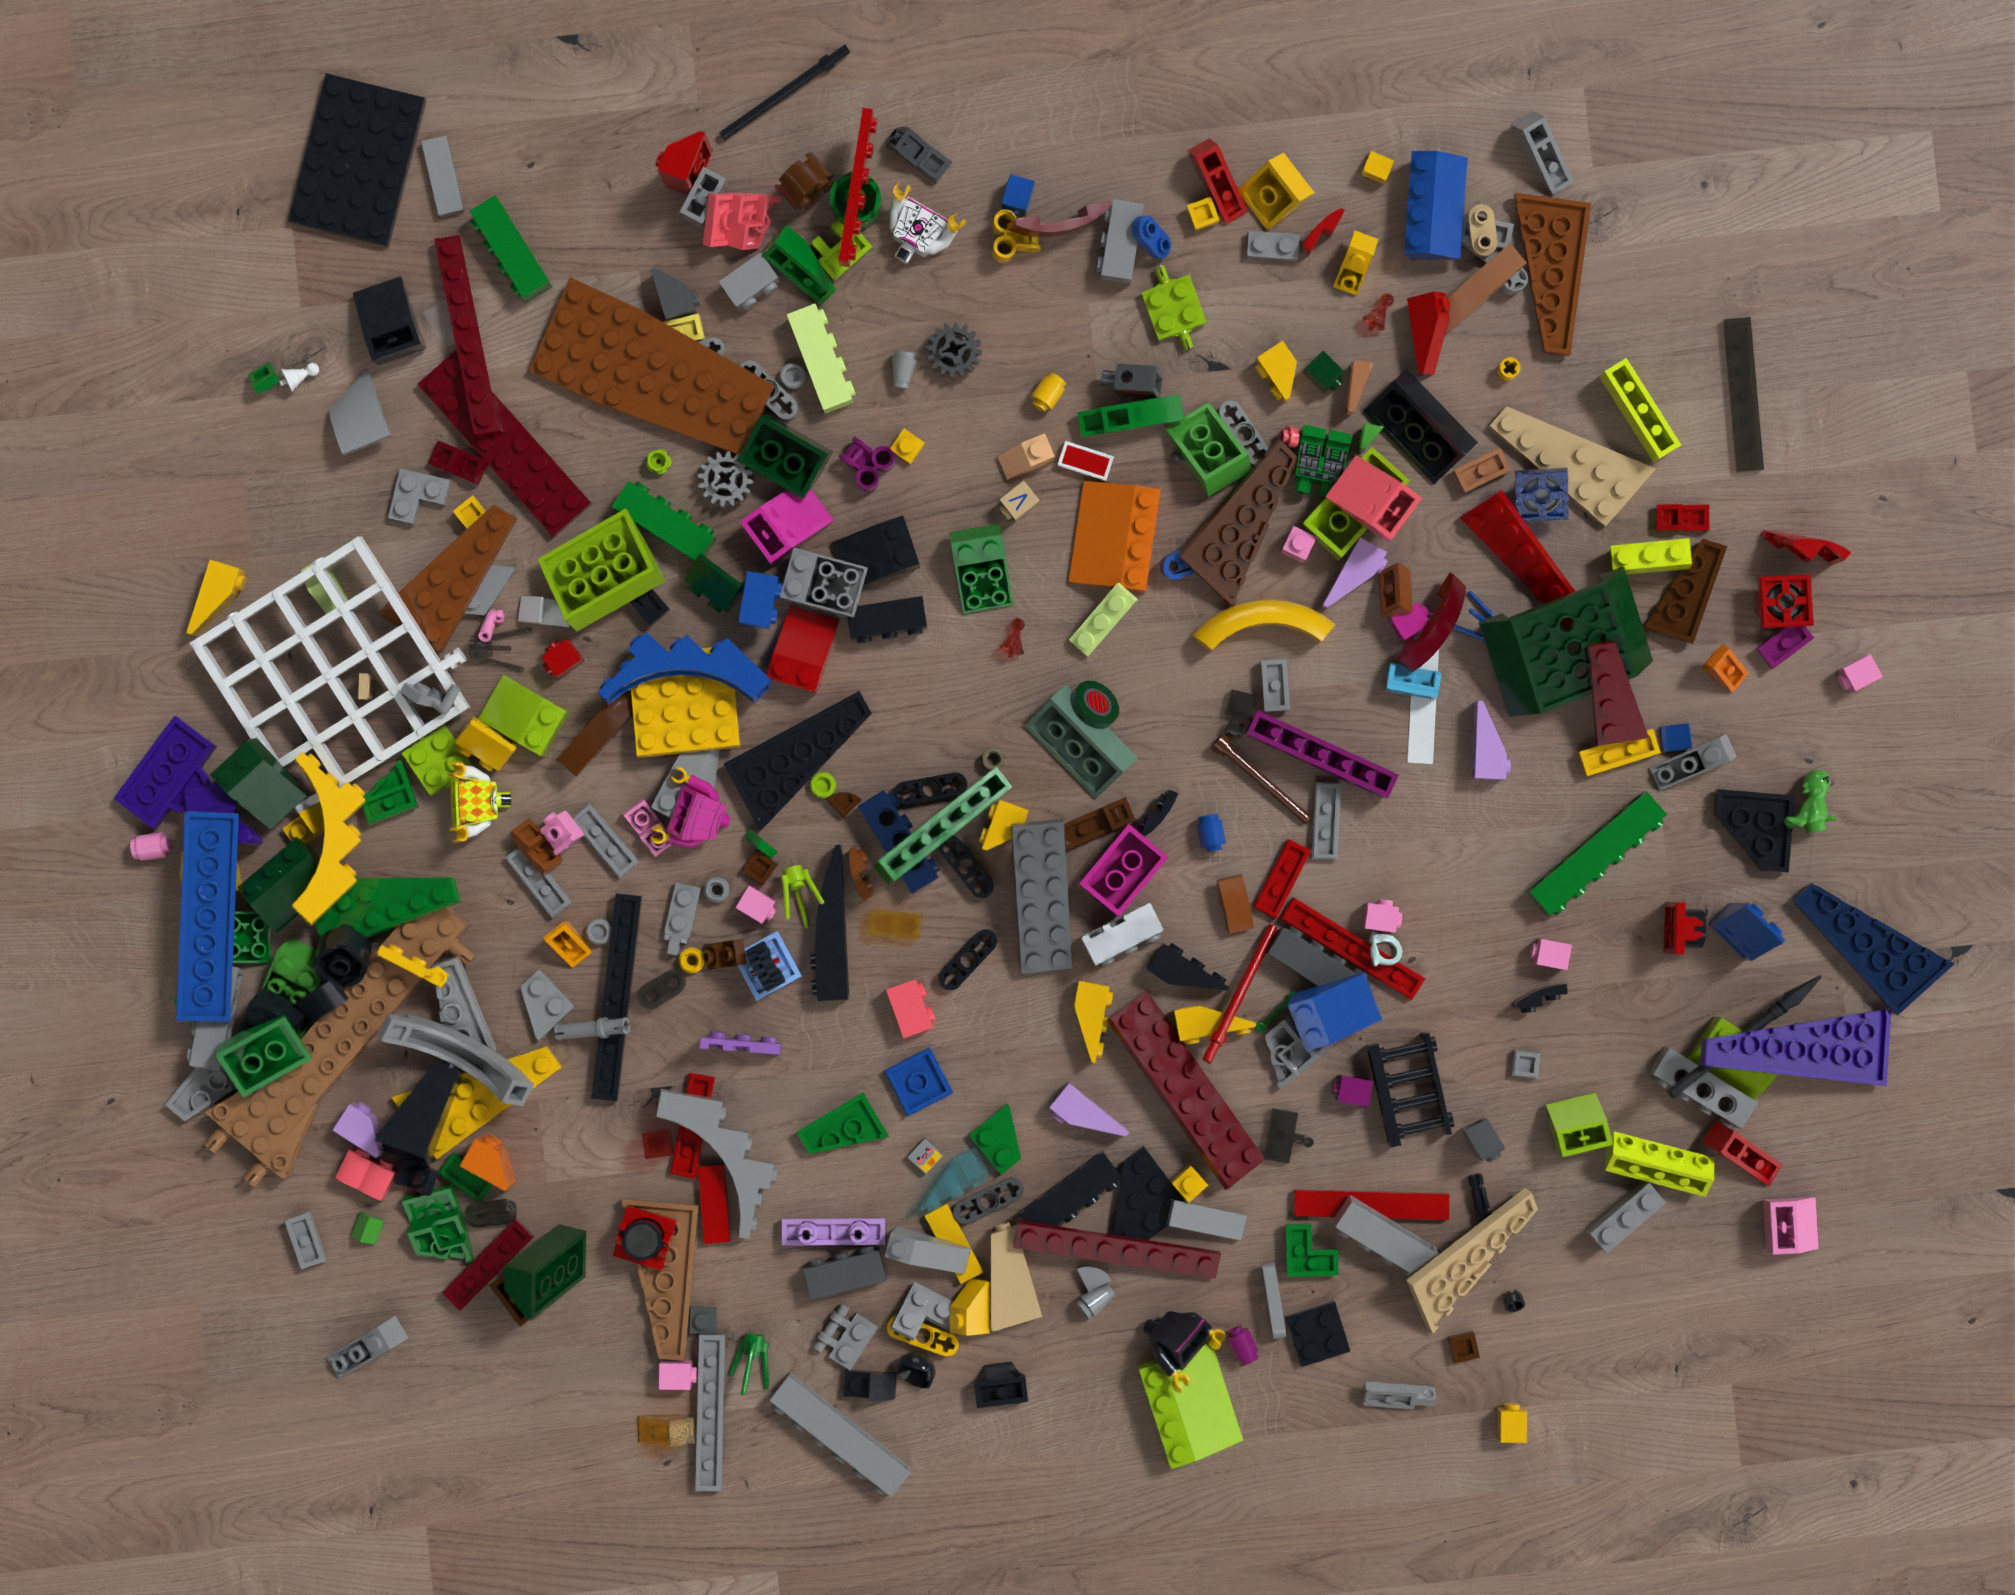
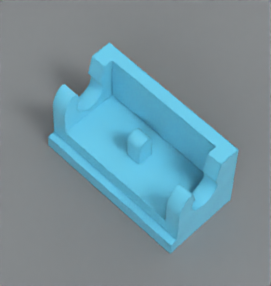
M1389 663L1384 691L1435 700L1438 698L1441 673L1421 668L1411 672L1404 665Z

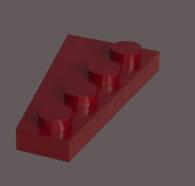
M1612 640L1587 644L1596 744L1600 746L1649 738L1615 642Z

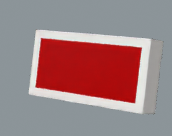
M1065 441L1057 466L1106 482L1114 456Z

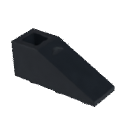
M1173 943L1169 946L1163 944L1147 967L1148 971L1171 985L1228 990L1229 988L1224 984L1227 979L1215 971L1210 975L1203 970L1205 967L1203 963L1194 957L1189 961L1182 956L1184 951Z

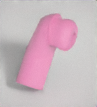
M493 608L487 612L478 634L481 641H490L496 623L504 622L503 610H495Z

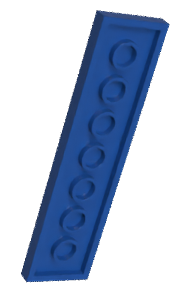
M185 811L177 1021L230 1022L239 813Z

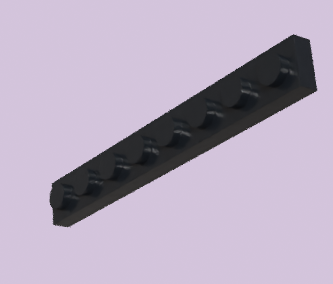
M616 893L601 1018L606 1017L608 1020L628 1018L643 896ZM626 1034L609 1035L607 1038H598L591 1099L618 1101Z

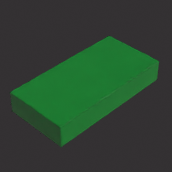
M454 1151L440 1169L439 1174L478 1203H481L493 1184L460 1167L464 1158Z

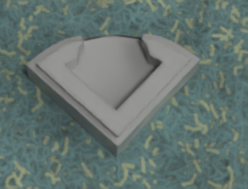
M1085 1265L1077 1268L1088 1292L1112 1281L1110 1276L1098 1267Z

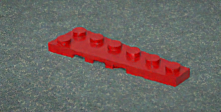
M1502 490L1497 491L1460 516L1461 520L1543 604L1576 592ZM1567 617L1561 620L1567 628L1571 626V618Z

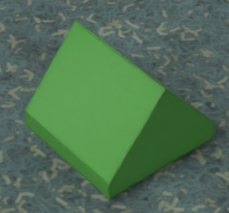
M360 1211L351 1236L359 1242L375 1245L385 1220Z

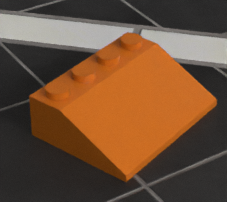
M1083 482L1069 583L1113 589L1119 582L1129 592L1145 594L1161 489L1126 484Z

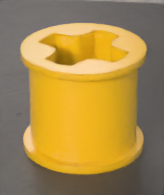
M1505 358L1497 368L1499 377L1506 381L1514 379L1520 372V363L1515 358ZM1505 364L1507 366L1511 364L1514 366L1512 373L1508 372L1506 374L1503 371L1506 367Z

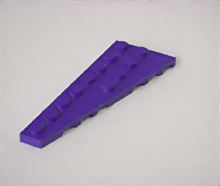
M1877 1010L1702 1039L1700 1066L1887 1086L1891 1010Z

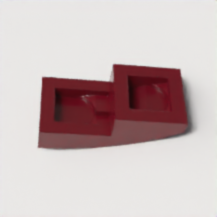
M439 440L428 462L431 466L476 485L480 484L488 465L486 460Z

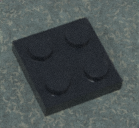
M1335 1301L1285 1316L1301 1367L1351 1352Z

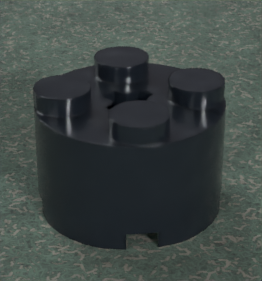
M344 924L339 928L327 931L319 941L315 956L314 969L317 976L324 982L333 978L339 984H344L343 987H351L360 983L367 971L372 944L351 925Z

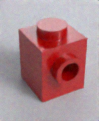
M567 638L561 643L555 641L544 649L546 653L542 655L545 661L542 666L550 676L555 675L559 679L585 661L571 640Z

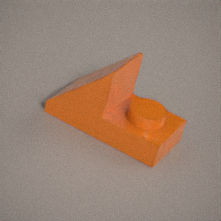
M1723 644L1714 651L1702 667L1706 673L1732 693L1749 674L1731 649Z

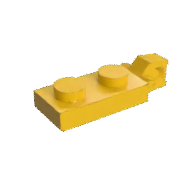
M392 944L388 948L383 945L379 948L377 952L379 956L441 988L444 987L450 975L440 967L425 968L427 962L415 956L411 960L402 956L404 950Z

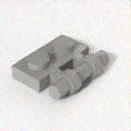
M841 1303L837 1311L834 1310L830 1315L831 1320L825 1330H821L818 1334V1341L814 1348L823 1352L825 1347L830 1345L834 1349L830 1353L829 1358L851 1371L877 1330L878 1325L858 1312L852 1320L848 1319L845 1316L850 1308ZM839 1325H842L846 1330L838 1340L833 1335Z

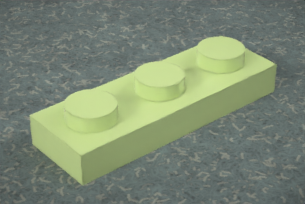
M1118 582L1072 635L1069 641L1088 657L1138 599Z

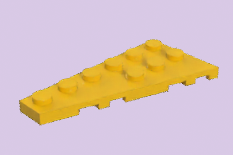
M548 1046L507 1059L534 1084L533 1088L562 1068V1065ZM469 1073L461 1074L462 1077L434 1152V1157L436 1159L442 1157L512 1104L501 1102L488 1087ZM412 1091L391 1098L399 1108Z

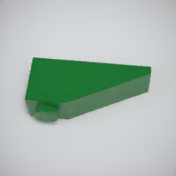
M787 224L772 237L762 256L819 305L825 302L836 291V288L808 243Z

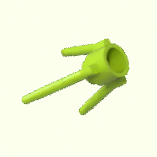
M795 865L782 871L783 876L780 877L783 884L785 919H790V887L791 891H795L804 927L808 929V917L800 891L801 888L805 887L804 882H807L820 904H824V900L810 878L808 869L803 870L802 865Z

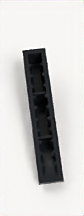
M835 845L821 891L824 904L819 903L815 954L810 955L811 970H816V980H812V996H817V1001L850 999L842 845Z

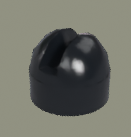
M1514 1290L1511 1293L1510 1291L1505 1293L1503 1303L1506 1311L1517 1312L1525 1307L1524 1298L1519 1291Z

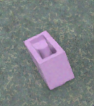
M362 1102L349 1104L333 1131L373 1157L378 1158L382 1156L384 1151L379 1149L375 1141L380 1130L376 1115L371 1113L372 1108Z

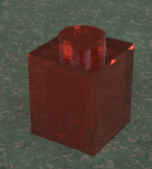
M671 1127L648 1130L642 1133L645 1159L674 1154Z

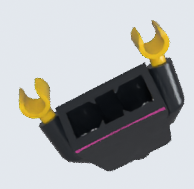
M1169 1311L1159 1322L1148 1319L1144 1325V1333L1149 1335L1150 1351L1165 1374L1174 1379L1172 1388L1178 1393H1181L1183 1390L1178 1381H1182L1188 1387L1190 1380L1188 1375L1178 1373L1177 1370L1183 1371L1207 1341L1212 1349L1218 1350L1222 1345L1221 1342L1225 1339V1332L1223 1330H1212V1325L1196 1312L1178 1313Z

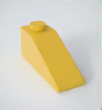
M209 560L186 633L199 636L238 596L239 590L242 591L246 583L244 570Z

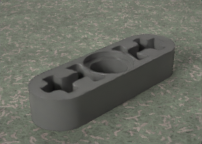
M1006 1178L958 1201L954 1207V1217L962 1224L973 1222L1020 1199L1023 1194V1185L1017 1178ZM1008 1183H1011L1013 1186L1018 1185L1017 1195L1012 1196L1011 1193L1003 1196L1006 1201L1001 1203L1000 1196L994 1189L1000 1187V1192H1003L1007 1189ZM986 1193H991L996 1198V1203L991 1208H986L981 1203V1197ZM976 1198L977 1205L982 1212L977 1214V1209L969 1212V1218H966L964 1215L959 1216L960 1206L965 1205L966 1208L974 1205L971 1200Z

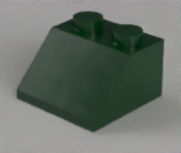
M701 553L685 578V581L690 584L687 589L698 598L702 594L710 600L708 605L718 613L722 610L729 613L744 593V586Z

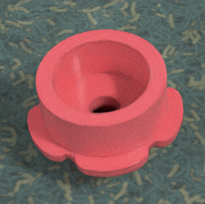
M1287 425L1285 429H1281L1279 440L1288 448H1297L1300 438L1299 429Z

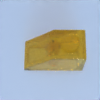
M678 1414L637 1416L638 1442L669 1448L695 1443L694 1417Z

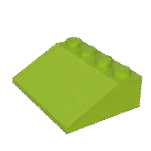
M626 508L537 559L564 620L576 631L585 628L665 582L657 561Z
M1208 1342L1204 1344L1183 1371L1177 1370L1178 1373L1188 1375L1190 1380L1188 1387L1182 1381H1178L1183 1389L1181 1393L1174 1391L1172 1388L1174 1379L1165 1374L1156 1360L1138 1365L1171 1469L1198 1461L1243 1441L1215 1351L1209 1346Z

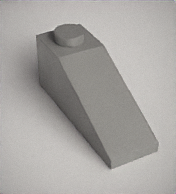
M1531 111L1510 124L1521 148L1551 195H1555L1574 183L1545 116Z
M897 1226L890 1234L885 1257L909 1265L964 1274L971 1248Z

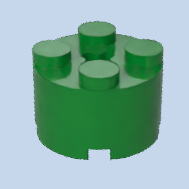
M852 172L846 173L836 180L830 190V204L836 220L839 219L843 225ZM870 176L868 184H863L862 194H866L864 210L859 209L858 219L862 220L861 229L872 226L882 210L880 189Z

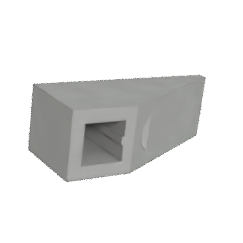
M1723 734L1651 766L1650 770L1661 791L1726 764L1737 756L1727 734Z
M394 1316L326 1356L338 1379L391 1350L408 1339V1336L397 1317Z

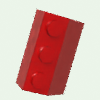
M702 131L694 133L667 145L665 151L659 153L655 166L658 167L657 171L665 187L687 196L689 195L702 168L707 167L713 152L706 133Z

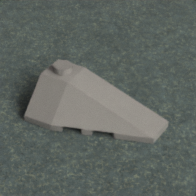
M721 749L679 754L651 808L670 818L672 817L682 785L687 786L685 782L676 783L670 778V776L675 779L681 778L682 771L675 769L674 767L676 766L683 768L690 777L694 775L709 782L714 788Z

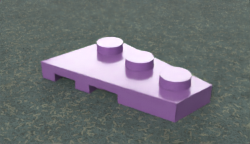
M710 1031V1036H704L700 1039V1049H709L710 1046L726 1051H738V1049H741L745 1052L781 1054L782 1043L776 1042L777 1038L761 1036V1041L751 1040V1035L736 1034L735 1038H727L724 1032Z

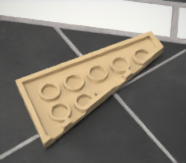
M1527 1188L1514 1195L1508 1202L1474 1226L1468 1233L1406 1280L1425 1326L1432 1334L1439 1328L1436 1324L1444 1314L1449 1316L1454 1310L1452 1305L1458 1297L1466 1296L1491 1266L1489 1261L1498 1251L1501 1254L1507 1247L1504 1243L1512 1233H1519L1538 1210L1533 1194Z

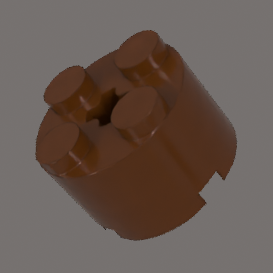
M813 152L805 155L808 159L803 163L797 160L779 178L782 184L775 185L778 192L796 211L810 210L818 202L816 197L822 192L827 193L831 190L834 183L833 174Z

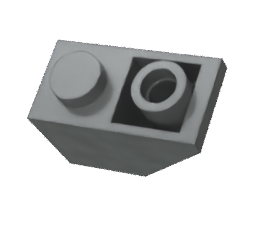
M1483 1117L1461 1128L1474 1156L1481 1161L1491 1162L1501 1156L1500 1152L1505 1150L1503 1143L1488 1119Z

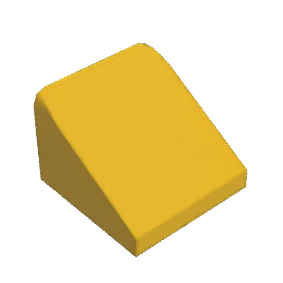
M1371 151L1361 175L1385 184L1394 160Z

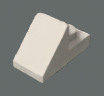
M521 596L518 622L570 628V625L564 620L556 600L537 596Z

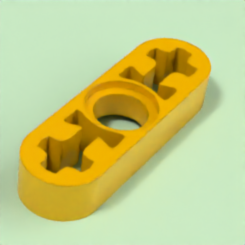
M898 1314L893 1315L887 1323V1332L894 1339L946 1357L954 1355L958 1350V1337L954 1333H950V1331L923 1322L920 1328L927 1329L931 1337L927 1342H919L916 1337L912 1341L890 1329ZM935 1332L940 1333L938 1339L945 1341L949 1337L951 1338V1343L955 1346L953 1348L949 1347L946 1351L941 1343L936 1342V1347L930 1345L934 1341Z

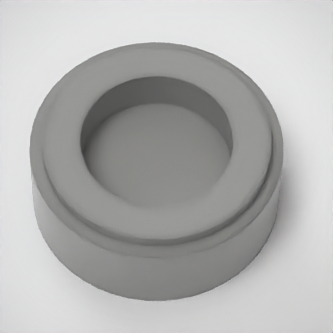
M789 363L781 369L780 380L786 388L796 390L804 385L806 373L799 364Z
M605 919L591 921L586 930L588 939L598 945L607 943L611 938L612 925Z

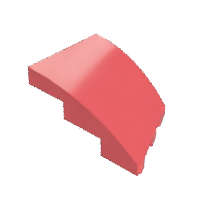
M756 193L708 194L703 245L708 247L728 245L740 250L759 249L765 232L772 221L769 218L774 204L780 203L781 196Z

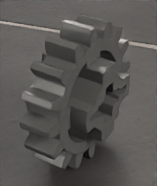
M958 322L954 323L953 328H949V325L945 323L944 331L936 328L937 337H929V341L933 345L926 346V350L933 354L929 355L927 359L928 361H935L932 366L933 370L941 368L940 375L942 377L946 372H949L951 379H954L955 373H959L960 377L964 378L965 370L972 373L973 368L971 365H979L980 363L975 356L982 355V350L976 349V347L981 345V341L973 340L976 332L968 333V325L966 324L960 329ZM954 334L961 335L967 340L961 341L955 338ZM945 337L946 342L944 346L937 350L939 342ZM955 345L956 349H959L957 356H954L952 352L948 353L950 346ZM971 351L970 358L963 364L962 359L964 355ZM941 360L953 363L954 367L945 365Z

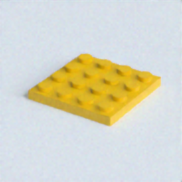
M712 647L701 648L708 655L711 654L710 650ZM628 656V659L631 661L633 657ZM683 675L658 678L631 689L638 758L741 747L735 689L707 678Z

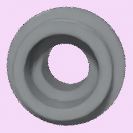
M714 877L706 882L704 894L709 901L720 903L729 896L730 887L723 878ZM715 885H719L722 888V892L719 895H715L712 891Z

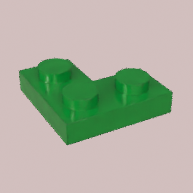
M1311 1223L1285 1224L1287 1277L1339 1276L1337 1248L1312 1249Z

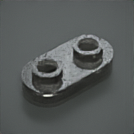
M668 970L646 983L638 991L639 1003L644 1008L654 1009L677 996L686 987L684 974L679 970ZM672 977L678 980L676 987H671L669 984V980ZM649 991L656 993L655 1000L651 1001L647 998Z
M508 1199L476 1202L467 1206L465 1210V1222L475 1228L509 1224L517 1217V1205Z

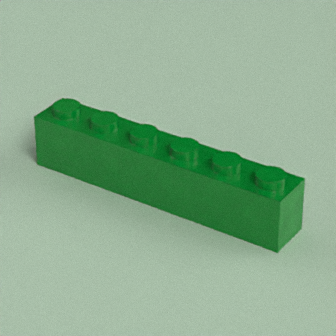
M995 767L872 866L889 886L1011 789L1012 786L999 769Z
M1648 791L1641 792L1527 890L1526 893L1545 915L1550 916L1554 914L1557 916L1567 907L1565 903L1571 897L1577 899L1587 890L1584 887L1591 880L1596 882L1606 874L1604 869L1611 863L1615 866L1624 859V852L1629 847L1634 849L1645 840L1643 835L1649 830L1654 832L1665 823L1662 819L1667 816V813Z

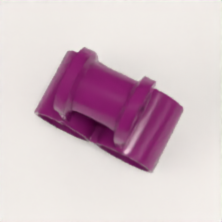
M854 436L852 439L853 443L844 454L839 455V458L858 471L856 481L862 491H875L880 484L877 471L887 472L894 467L896 460L894 453L887 446H880L872 451L870 447ZM887 453L891 456V460L886 465H880L876 462L878 455ZM871 473L875 476V481L872 485L867 486L861 483V478L864 474Z

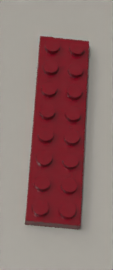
M456 350L417 384L553 537H556L592 505L590 500L493 391L492 396L500 433L474 437Z
M1147 991L1140 994L1106 1020L1225 1190L1231 1188L1265 1160L1183 1041H1179L1178 1034Z

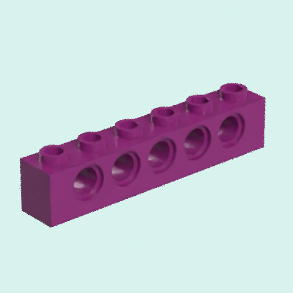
M1258 710L1254 713L1245 733L1247 737L1384 799L1389 798L1399 776L1397 773Z

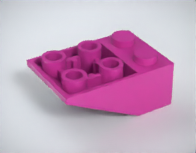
M786 490L760 506L741 520L740 523L770 564L774 566L792 553L793 548L800 547L834 522V519L812 490L809 491L805 499Z

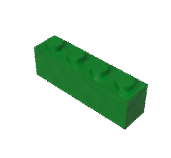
M496 195L469 211L473 219L469 220L477 234L480 232L484 234L487 240L483 244L490 255L494 253L497 255L500 262L496 265L504 277L510 276L513 281L510 287L517 298L523 297L526 302H529L553 287Z
M630 481L627 482L612 505L616 511L620 512L626 508L636 524L693 561H696L700 553L705 557L717 540L712 535L713 529L702 522L699 526L691 522L693 517L682 509H679L678 512L674 511L669 507L671 502L660 495L654 498L648 494L650 489L639 481L635 485Z

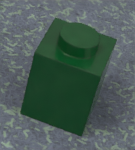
M1323 350L1304 369L1303 373L1325 394L1329 389L1334 392L1343 383L1341 377L1345 371Z

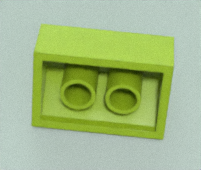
M1714 1016L1689 1055L1688 1060L1698 1066L1700 1065L1702 1039L1741 1033L1742 1030L1723 1018ZM1713 1067L1708 1071L1753 1100L1778 1075Z

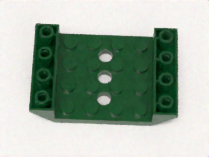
M1623 566L1599 575L1601 581L1599 583L1509 618L1501 613L1478 622L1509 716L1542 714L1591 695L1587 644L1613 640L1617 646L1628 680L1637 677L1653 662ZM1567 617L1571 618V626L1566 630H1560L1559 624L1561 620ZM1572 641H1578V650L1572 654L1568 653V644ZM1582 664L1586 665L1585 674L1576 677L1574 675L1575 668Z

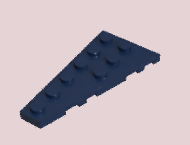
M1814 883L1808 884L1791 900L1894 1015L1898 1016L1954 965L1953 962L1921 946L1888 925L1863 913L1858 908L1847 904Z

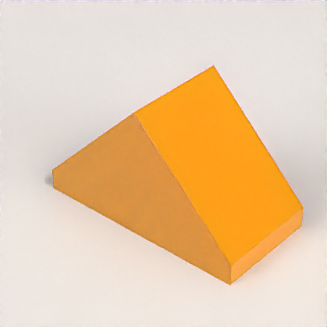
M563 921L543 937L572 968L592 953V950L569 921Z

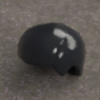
M909 1352L901 1357L897 1365V1375L904 1381L922 1389L930 1388L936 1374V1369L928 1356L918 1352Z

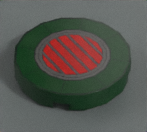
M1084 681L1072 692L1071 703L1077 715L1081 714L1086 724L1104 729L1113 724L1118 718V701L1113 693L1103 684L1096 681Z

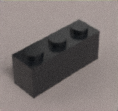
M922 596L857 606L854 618L847 616L851 640H857V644L872 642V637L882 636V640L897 638V633L907 632L908 636L923 634V629L928 628Z

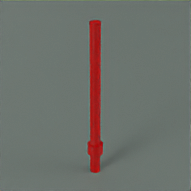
M1268 924L1217 1029L1213 1030L1209 1038L1210 1044L1202 1058L1203 1061L1211 1064L1219 1047H1223L1227 1039L1226 1033L1278 929L1276 926Z

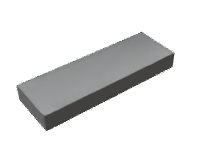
M445 135L421 141L438 216L443 217L465 212L448 137Z
M1315 782L1311 859L1338 860L1341 783Z
M591 803L572 818L585 834L584 837L619 878H622L640 863Z
M516 848L505 857L551 918L557 916L573 903L551 873L548 872L542 876L530 864L519 848Z
M1172 1199L1166 1225L1241 1241L1247 1215Z

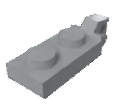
M675 883L664 931V939L670 940L667 950L668 954L679 955L681 943L687 944L688 939L691 937L701 888Z
M1365 1381L1362 1395V1404L1364 1406L1414 1410V1407L1417 1405L1434 1406L1436 1401L1435 1387L1407 1385L1404 1383L1391 1384Z

